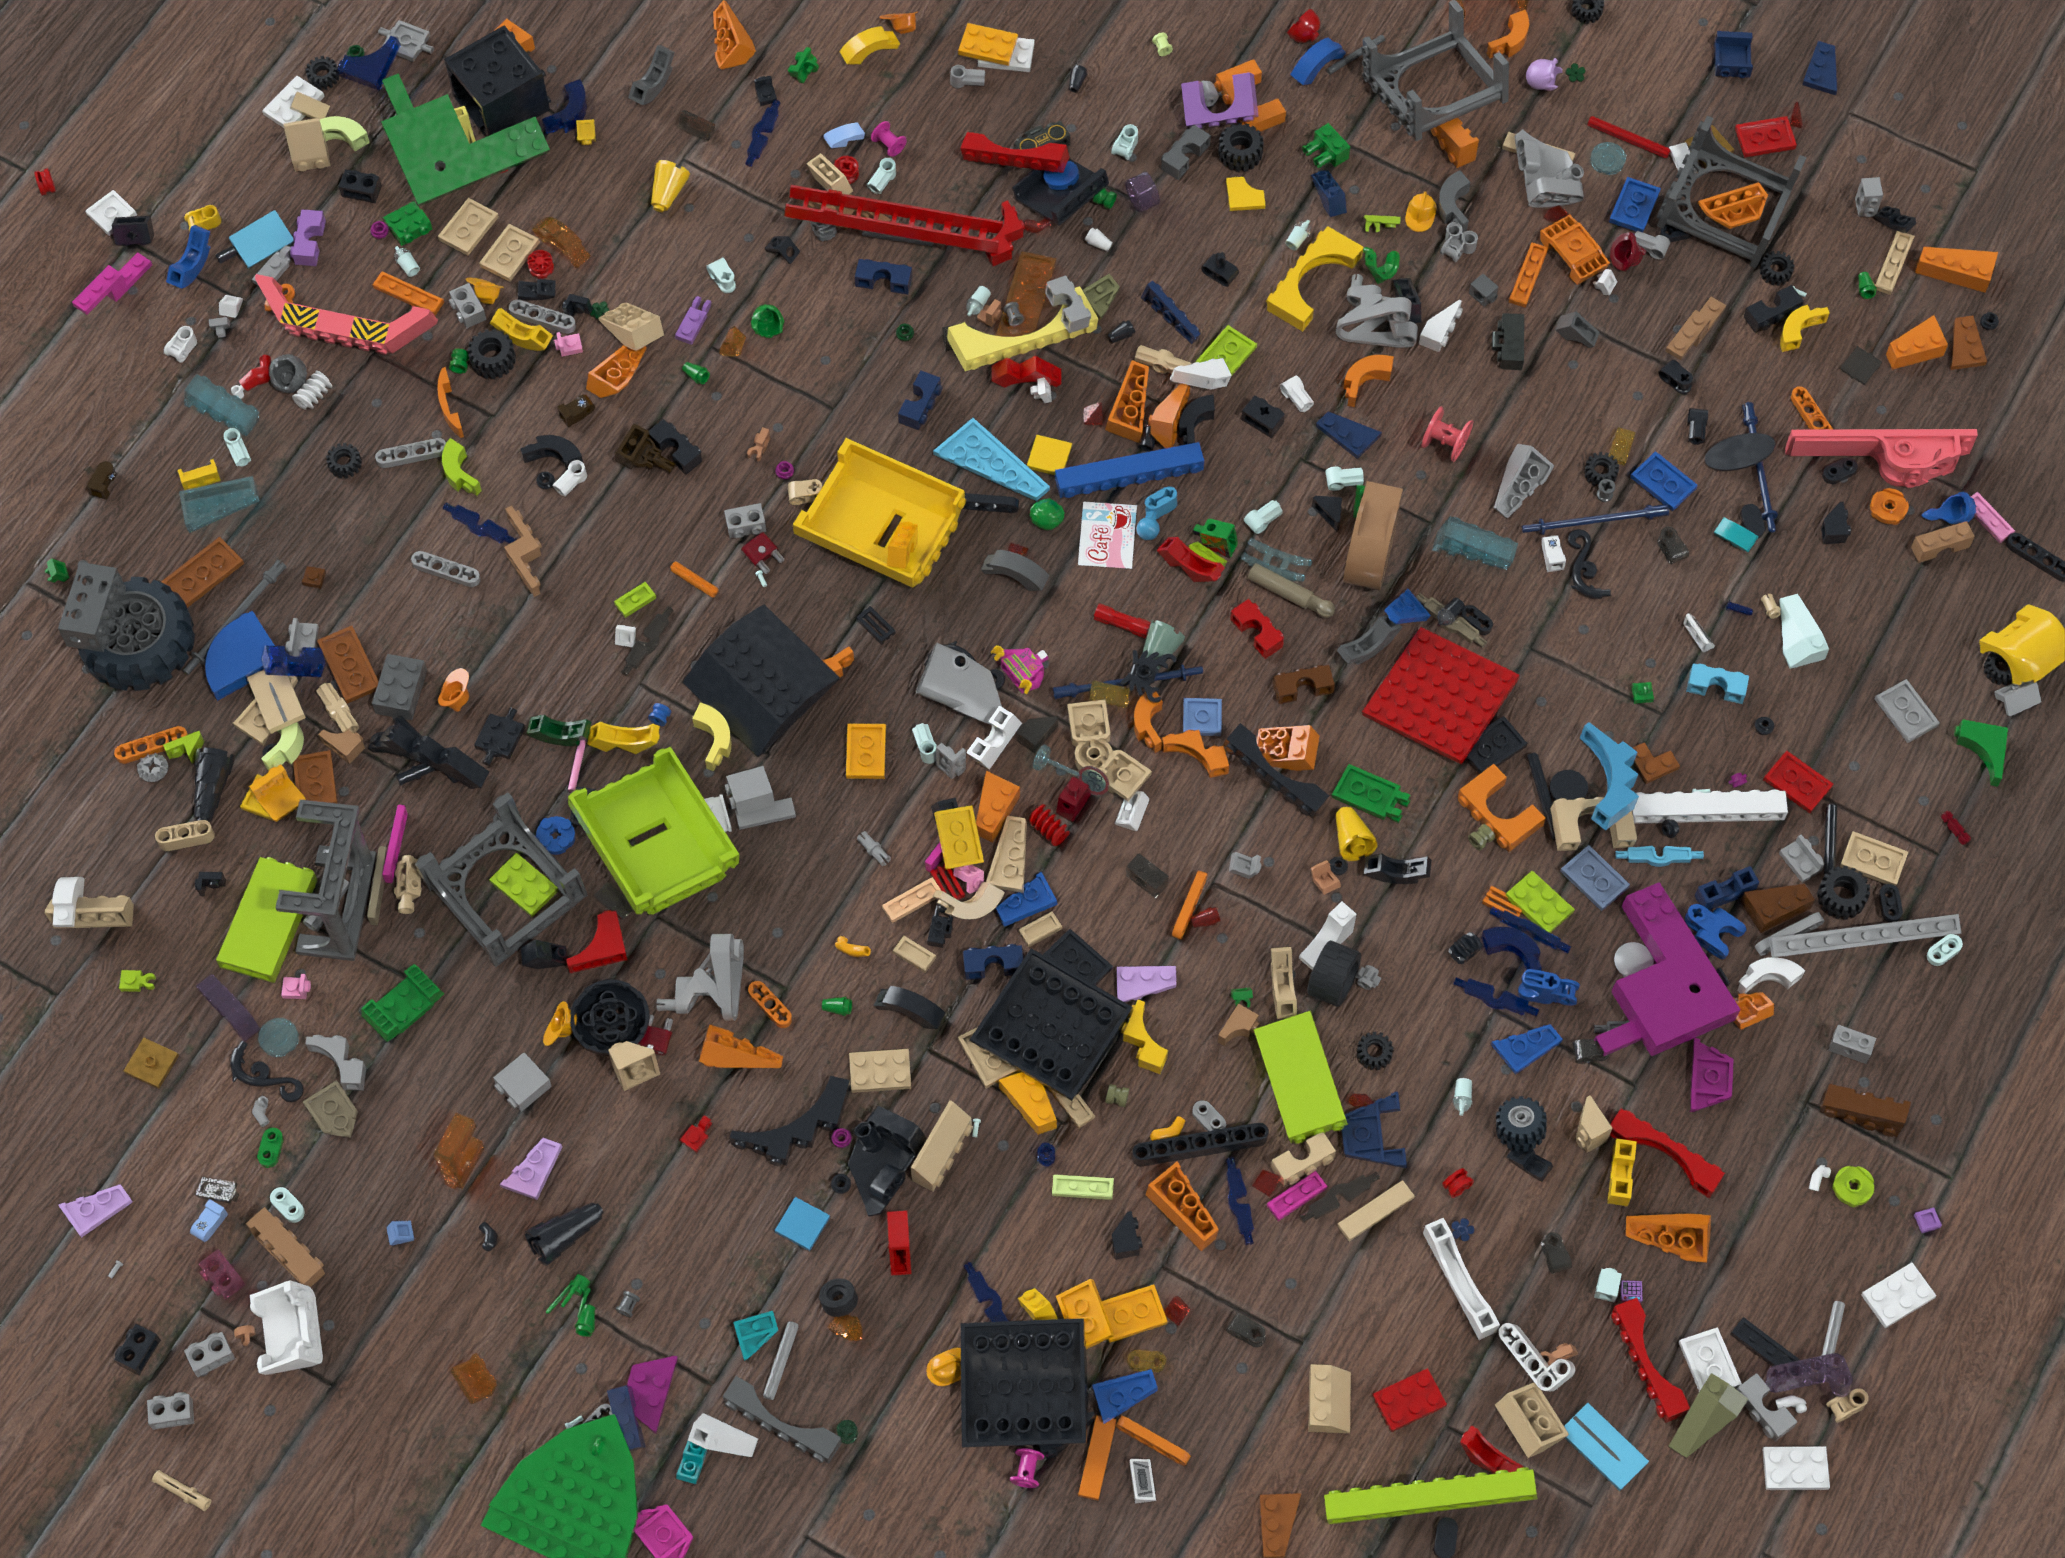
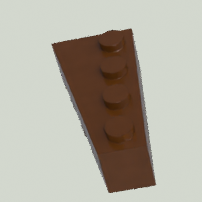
M1833 1084L1828 1085L1820 1108V1112L1824 1113L1825 1116L1830 1118L1837 1117L1843 1119L1848 1124L1861 1125L1867 1130H1877L1888 1137H1898L1906 1123L1911 1105L1910 1101L1904 1100L1902 1104L1894 1102L1892 1097L1886 1096L1885 1099H1879L1874 1096V1093L1863 1092L1857 1094L1855 1089Z

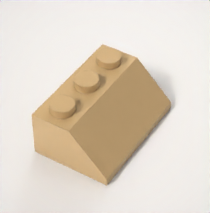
M626 1041L624 1043H616L608 1050L614 1072L624 1091L660 1075L653 1049Z
M1311 1364L1309 1371L1308 1432L1350 1434L1351 1372L1332 1365Z
M1535 1382L1507 1393L1495 1404L1528 1458L1545 1451L1569 1435Z

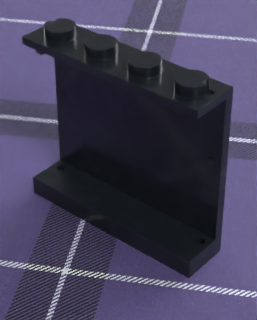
M1069 158L1068 161L1076 164L1079 170V179L1073 186L1071 184L1064 190L1051 189L1044 180L1045 170L1033 169L1014 185L1012 190L1016 201L1060 226L1109 184L1106 170L1100 168L1094 173Z

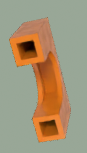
M1254 59L1216 74V82L1214 84L1216 90L1221 92L1225 105L1231 107L1234 101L1235 94L1232 75L1250 72L1254 74L1255 85L1261 83L1262 71ZM1277 98L1257 106L1259 117H1254L1253 121L1243 122V119L1237 120L1238 123H1242V125L1250 124V127L1254 126L1256 131L1259 130L1261 132L1285 122L1286 111Z
M1493 764L1459 790L1458 801L1471 812L1472 817L1476 821L1489 826L1494 832L1499 846L1510 852L1543 827L1545 817L1533 804L1511 819L1498 818L1488 810L1486 800L1505 785L1507 778Z

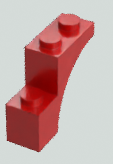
M1008 200L1001 203L1004 224L1000 232L993 238V240L999 241L998 253L985 252L992 267L1012 259V251L1014 249L1011 242L1023 238L1025 225L1021 219H1018L1015 207L1011 206Z
M1037 356L1021 364L1005 358L992 365V382L1004 388L1017 383L1038 382L1037 379L1043 377L1050 385L1055 387L1061 385V368Z
M1168 537L1157 550L1169 566H1181L1193 582H1214L1220 578L1221 572L1225 569L1221 563L1207 560L1192 551L1179 537Z
M1470 1426L1468 1431L1462 1435L1460 1443L1471 1463L1492 1474H1496L1495 1472L1499 1470L1516 1472L1518 1468H1523L1521 1464L1513 1461L1489 1443L1477 1428Z

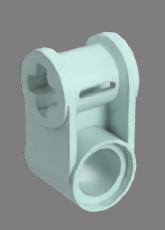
M1131 124L1124 126L1112 147L1111 154H1118L1125 157L1126 160L1130 159L1138 143V129L1136 126Z
M724 258L706 266L710 277L716 282L722 292L731 293L735 290L734 273Z

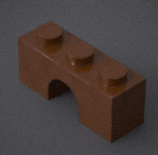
M1317 665L1310 669H1298L1291 673L1282 672L1274 676L1273 687L1278 704L1297 701V688L1302 685L1311 687L1315 697L1334 693L1335 683L1330 666Z

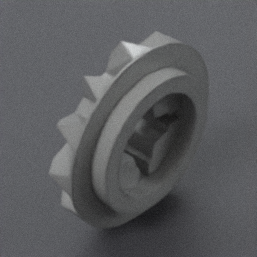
M157 753L147 754L137 764V772L143 780L155 782L166 775L168 763L163 755H158ZM154 762L156 767H154L150 772L148 766H151Z

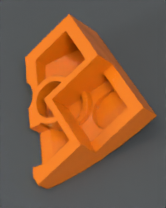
M1763 992L1753 994L1742 993L1734 998L1741 1010L1733 1022L1740 1030L1774 1015V1003Z

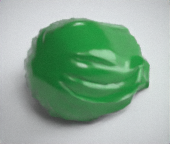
M764 304L755 309L751 321L755 334L760 337L772 338L783 332L784 318L775 306Z
M1050 498L1036 502L1030 509L1031 520L1039 529L1052 530L1058 527L1064 520L1065 512L1062 506Z

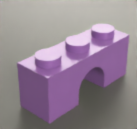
M301 210V215L297 217L298 229L294 232L295 243L290 250V255L293 257L295 265L317 266L320 252L317 241H309L308 239L312 236H323L326 223L323 211Z

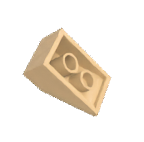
M319 118L284 123L295 172L330 166L329 151Z

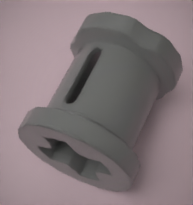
M1010 302L1003 308V311L1008 315L1011 326H1017L1025 320L1018 309L1019 304L1017 302Z
M1603 479L1599 483L1596 496L1599 501L1608 502L1613 498L1615 483L1610 479Z
M624 1291V1297L615 1310L621 1315L631 1318L633 1308L636 1302L640 1301V1298L631 1292Z

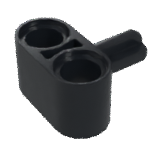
M1224 252L1212 254L1201 267L1202 272L1206 276L1225 287H1228L1239 274L1238 268L1226 260Z

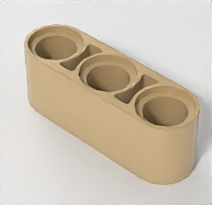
M206 820L163 827L155 834L159 847L164 851L207 844L215 837L210 823ZM203 830H208L206 833L200 834ZM169 837L167 841H162L164 838Z

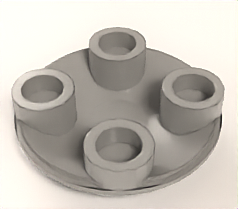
M1630 942L1618 948L1615 953L1614 962L1617 970L1623 977H1626L1652 966L1654 959L1646 946Z

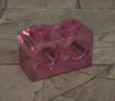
M219 1249L199 1263L202 1269L199 1273L206 1282L210 1280L213 1283L211 1289L217 1296L222 1295L226 1300L245 1286L242 1278ZM219 1265L216 1271H210L212 1266ZM225 1280H231L229 1285L222 1286Z

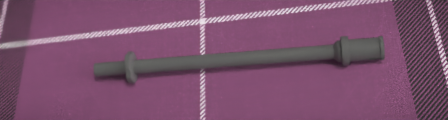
M276 560L274 565L263 573V580L198 653H191L193 659L183 669L186 675H189L199 663L203 665L206 663L204 657L207 655L210 645L218 633L229 623L238 619L269 584H274L277 581L276 578L286 569V565L283 562L280 564L281 561Z

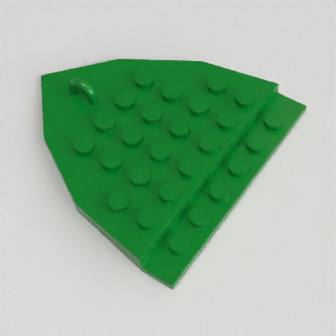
M615 1414L565 1429L521 1460L490 1502V1508L481 1526L548 1558H627L638 1520L635 1464Z

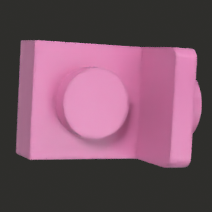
M560 332L557 333L558 339L554 340L556 350L561 351L562 357L583 352L579 334L561 337Z
M973 865L954 868V876L967 882V892L970 894L976 892L981 883L984 882V871Z
M301 974L300 978L283 977L282 998L306 999L307 992H310L311 989L310 980L307 979L305 974Z

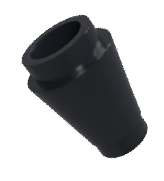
M1074 65L1071 69L1069 90L1071 92H1079L1088 75L1085 67Z
M1129 320L1122 321L1107 335L1113 344L1132 337L1135 329Z

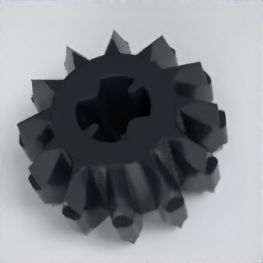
M1469 932L1454 942L1449 949V953L1458 964H1464L1481 950L1483 944L1478 936Z

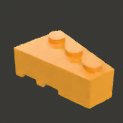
M1023 1072L999 1080V1089L1002 1093L1004 1092L1013 1106L1020 1111L1023 1118L1038 1135L1057 1128V1119L1042 1083Z

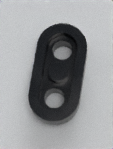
M1849 457L1825 467L1822 474L1823 480L1828 484L1839 483L1855 475L1858 464L1853 458Z
M1886 884L1879 891L1882 916L1887 922H1897L1903 914L1900 892L1895 885ZM1885 894L1891 895V898L1886 897ZM1888 912H1893L1894 916H1891Z

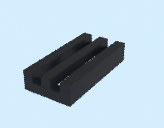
M871 606L856 617L857 622L881 645L884 644L885 640L890 639L891 635L896 634L895 629ZM870 613L888 632L886 633L867 614ZM863 618H865L882 635V637Z

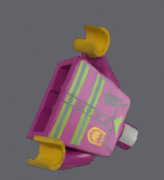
M996 645L992 649L991 653L996 654L994 659L998 661L1001 658V669L1022 694H1028L1029 691L1040 687L1044 678V666L1042 663L1048 660L1044 650L1034 655L1029 648L1003 649L1001 646Z

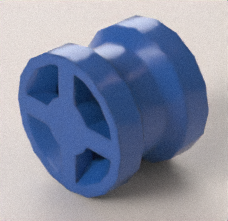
M655 703L653 712L649 714L648 719L658 726H665L667 723L666 718L670 716L671 710L663 704Z

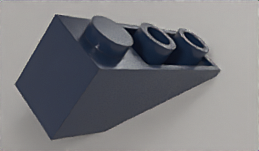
M1327 170L1312 174L1311 177L1328 215L1332 217L1347 213L1345 193L1330 172Z

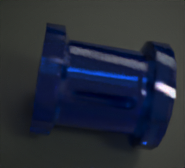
M1042 1143L1037 1150L1038 1162L1043 1166H1050L1055 1161V1148L1050 1143Z

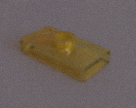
M1618 427L1608 457L1613 455V460L1617 459L1618 464L1625 466L1636 432Z
M1093 681L1090 700H1105L1106 704L1126 708L1130 689Z

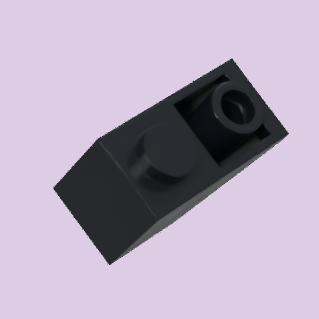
M1839 502L1824 518L1821 526L1823 544L1846 543L1848 536L1851 535V527L1847 525L1848 510L1845 509L1844 502Z
M535 939L521 947L522 966L544 969L567 965L566 946Z
M1132 1211L1126 1213L1112 1233L1111 1241L1115 1260L1139 1256L1140 1248H1143L1141 1236L1136 1234V1229H1139L1137 1217H1133Z

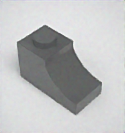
M1576 311L1560 316L1555 329L1567 341H1577L1588 348L1595 346L1600 333Z

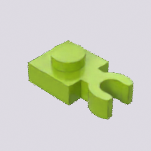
M122 970L119 989L120 991L140 992L141 987H145L148 990L155 989L154 984H149L148 981L156 979V976L153 973H147L143 976L142 971Z

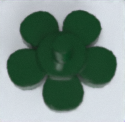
M1573 63L1571 68L1566 69L1565 73L1569 76L1570 82H1575L1576 79L1582 82L1584 80L1583 74L1586 72L1585 68L1580 67L1578 69V64Z
M603 301L600 305L598 302L594 303L590 316L599 319L607 311H610L607 308V302Z

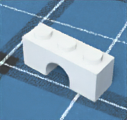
M1000 706L988 721L992 725L989 736L984 740L977 737L967 751V754L972 759L989 770L1022 724L1014 714Z

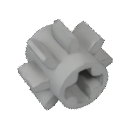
M1366 965L1365 968L1361 967L1355 978L1359 979L1358 985L1366 990H1370L1372 987L1375 988L1381 980V977L1378 976L1379 971L1370 965Z

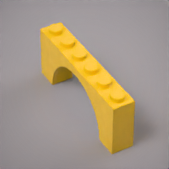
M1327 226L1324 231L1319 232L1316 241L1308 246L1305 255L1299 257L1296 266L1288 271L1285 280L1279 282L1276 291L1270 293L1266 300L1267 311L1303 332L1313 319L1314 309L1305 303L1299 293L1298 284L1301 278L1312 268L1323 264H1340L1353 269L1362 258L1364 247Z

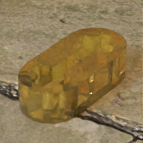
M1134 1350L1129 1353L1127 1364L1134 1371L1152 1369L1153 1372H1160L1166 1366V1357L1158 1351ZM1135 1356H1138L1139 1360L1144 1361H1140L1138 1365H1134V1361L1131 1360H1133ZM1158 1357L1159 1361L1163 1363H1159V1366H1155L1154 1362L1148 1361H1154L1155 1358Z

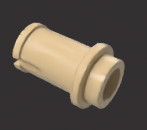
M1768 594L1769 598H1767V595H1764L1761 601L1767 610L1766 615L1771 619L1777 618L1781 614L1780 607L1776 605L1772 594Z

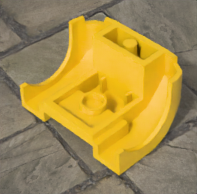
M2028 604L2016 613L2017 619L1999 633L1991 631L1979 640L1980 653L1984 654L1985 652L1992 651L2006 660L2011 670L2012 683L2017 685L2031 680L2035 683L2065 661V628L2052 613Z

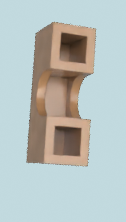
M1966 521L1916 536L1911 549L1918 563L1936 558L1937 554L1946 548H1951L1952 552L1970 548L1975 536Z

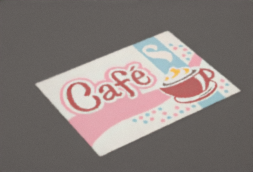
M1083 502L1078 565L1132 569L1137 505Z

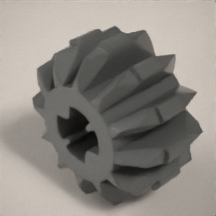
M810 221L812 231H814L818 240L823 242L835 237L837 232L835 225Z

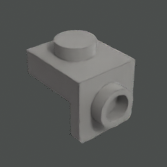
M1234 852L1231 854L1229 872L1250 879L1258 874L1261 869V856L1256 855L1251 858Z

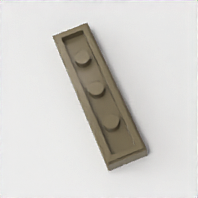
M380 846L378 849L367 915L371 925H378L385 880L382 873L388 851L387 847Z

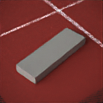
M792 798L775 801L774 806L738 815L735 810L739 830L796 817Z

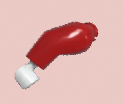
M269 355L260 356V367L250 370L239 380L240 386L235 385L231 388V392L236 400L243 398L244 389L249 391L257 385L265 384L271 380L269 376L271 357Z

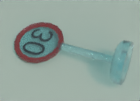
M1044 744L1038 750L1033 762V769L1042 770L1048 763L1077 776L1079 780L1089 785L1093 795H1103L1108 791L1109 780L1100 769L1093 766H1085L1077 772L1049 759L1051 754L1049 746Z

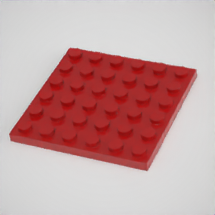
M1420 627L1362 711V715L1462 764L1519 680V674Z

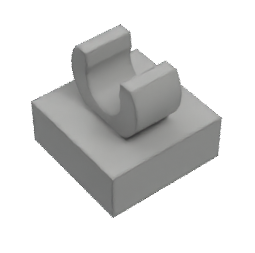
M227 317L209 319V326L212 330H216L218 338L226 337L225 329L231 328L229 319Z

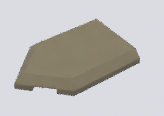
M337 1080L303 1101L324 1134L351 1138L358 1111Z

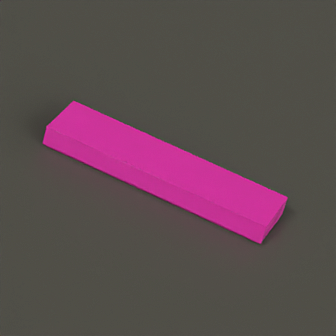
M398 805L382 873L386 883H392L408 816L405 805Z

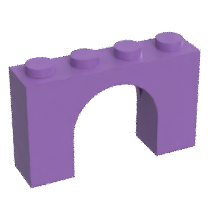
M1249 72L1232 75L1235 94L1234 101L1228 110L1218 114L1212 113L1207 108L1202 82L1182 83L1186 126L1191 128L1193 125H1196L1202 129V126L1205 125L1217 127L1220 126L1219 123L1226 122L1228 125L1237 123L1236 120L1243 119V122L1253 121L1254 117H1259L1254 74Z

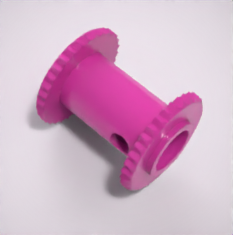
M887 121L877 125L871 135L873 142L881 141L888 147L887 154L890 157L898 155L904 149L907 142L905 136L897 137L890 131V123Z
M1017 1449L1015 1454L1021 1457L1017 1476L1010 1478L1011 1483L1024 1488L1038 1487L1039 1483L1034 1480L1037 1460L1044 1459V1455L1033 1449Z

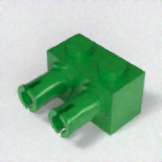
M1327 123L1314 132V140L1302 146L1304 154L1307 153L1306 156H1310L1317 150L1322 153L1313 158L1317 168H1321V166L1329 161L1334 167H1337L1349 159L1350 145Z

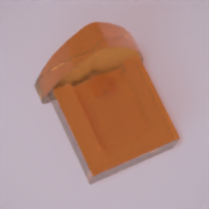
M735 326L730 327L725 341H723L720 347L719 354L724 356H740L746 336Z
M845 1315L835 1317L828 1326L831 1332L847 1340L859 1341L862 1339L861 1323L856 1316Z

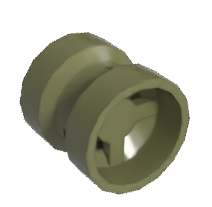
M1482 824L1478 827L1477 832H1472L1468 836L1469 842L1479 851L1485 848L1487 842L1490 843L1495 839L1494 832L1486 824Z
M1110 1084L1106 1103H1116L1120 1107L1125 1108L1130 1088H1117L1116 1085Z

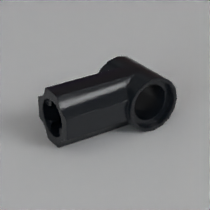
M1689 408L1687 420L1689 424L1688 442H1691L1693 445L1705 442L1708 410Z

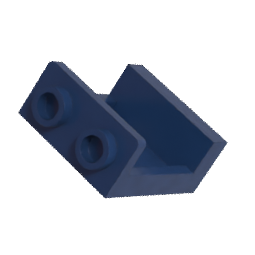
M1717 31L1714 41L1715 76L1750 78L1753 69L1751 64L1752 33Z

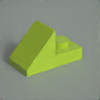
M200 731L163 744L169 759L178 758L187 753L193 764L196 759V751L198 748L201 749L204 740Z

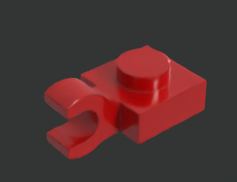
M704 1115L697 1127L694 1125L689 1127L680 1139V1142L697 1153L709 1138L705 1132L712 1125L711 1119Z

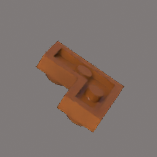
M1645 742L1633 747L1638 752L1633 764L1645 784L1680 768L1671 750L1654 758Z

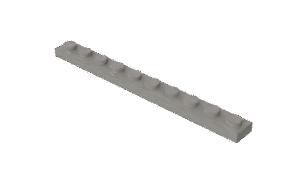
M1959 914L1773 937L1769 938L1772 957H1781L1946 936L1949 934H1961Z

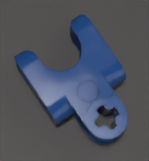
M1693 904L1689 907L1685 916L1687 926L1697 932L1694 937L1699 945L1719 959H1725L1729 953L1728 946L1720 940L1719 934L1726 932L1735 937H1740L1746 932V926L1741 921L1721 908H1716L1712 913L1700 904Z
M1527 969L1522 975V983L1518 988V994L1521 999L1542 1004L1557 1002L1573 1006L1577 1004L1575 993L1579 989L1580 984L1574 980L1560 979L1554 973Z

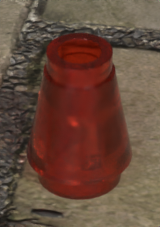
M1211 906L1191 917L1194 928L1217 925L1218 922H1221L1217 908H1211Z

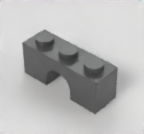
M1196 125L1185 130L1182 138L1179 141H1175L1172 149L1162 156L1161 170L1179 180L1189 169V158L1184 154L1194 153L1200 157L1210 146L1211 135Z

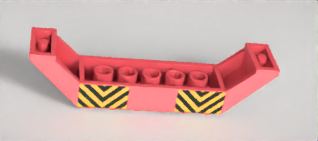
M255 275V280L278 321L292 336L300 337V335H305L311 340L319 338L324 339L326 343L335 344V342H339L345 347L352 348L353 345L358 346L363 351L372 349L376 350L379 354L386 355L387 353H395L438 322V319L430 310L412 306L410 312L391 323H385L289 303L282 293L283 287L273 277Z

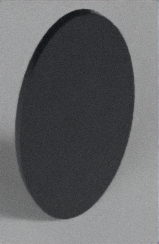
M1762 433L1736 435L1714 445L1706 453L1705 462L1710 468L1719 471L1744 469L1758 464L1773 453L1776 444L1771 436Z

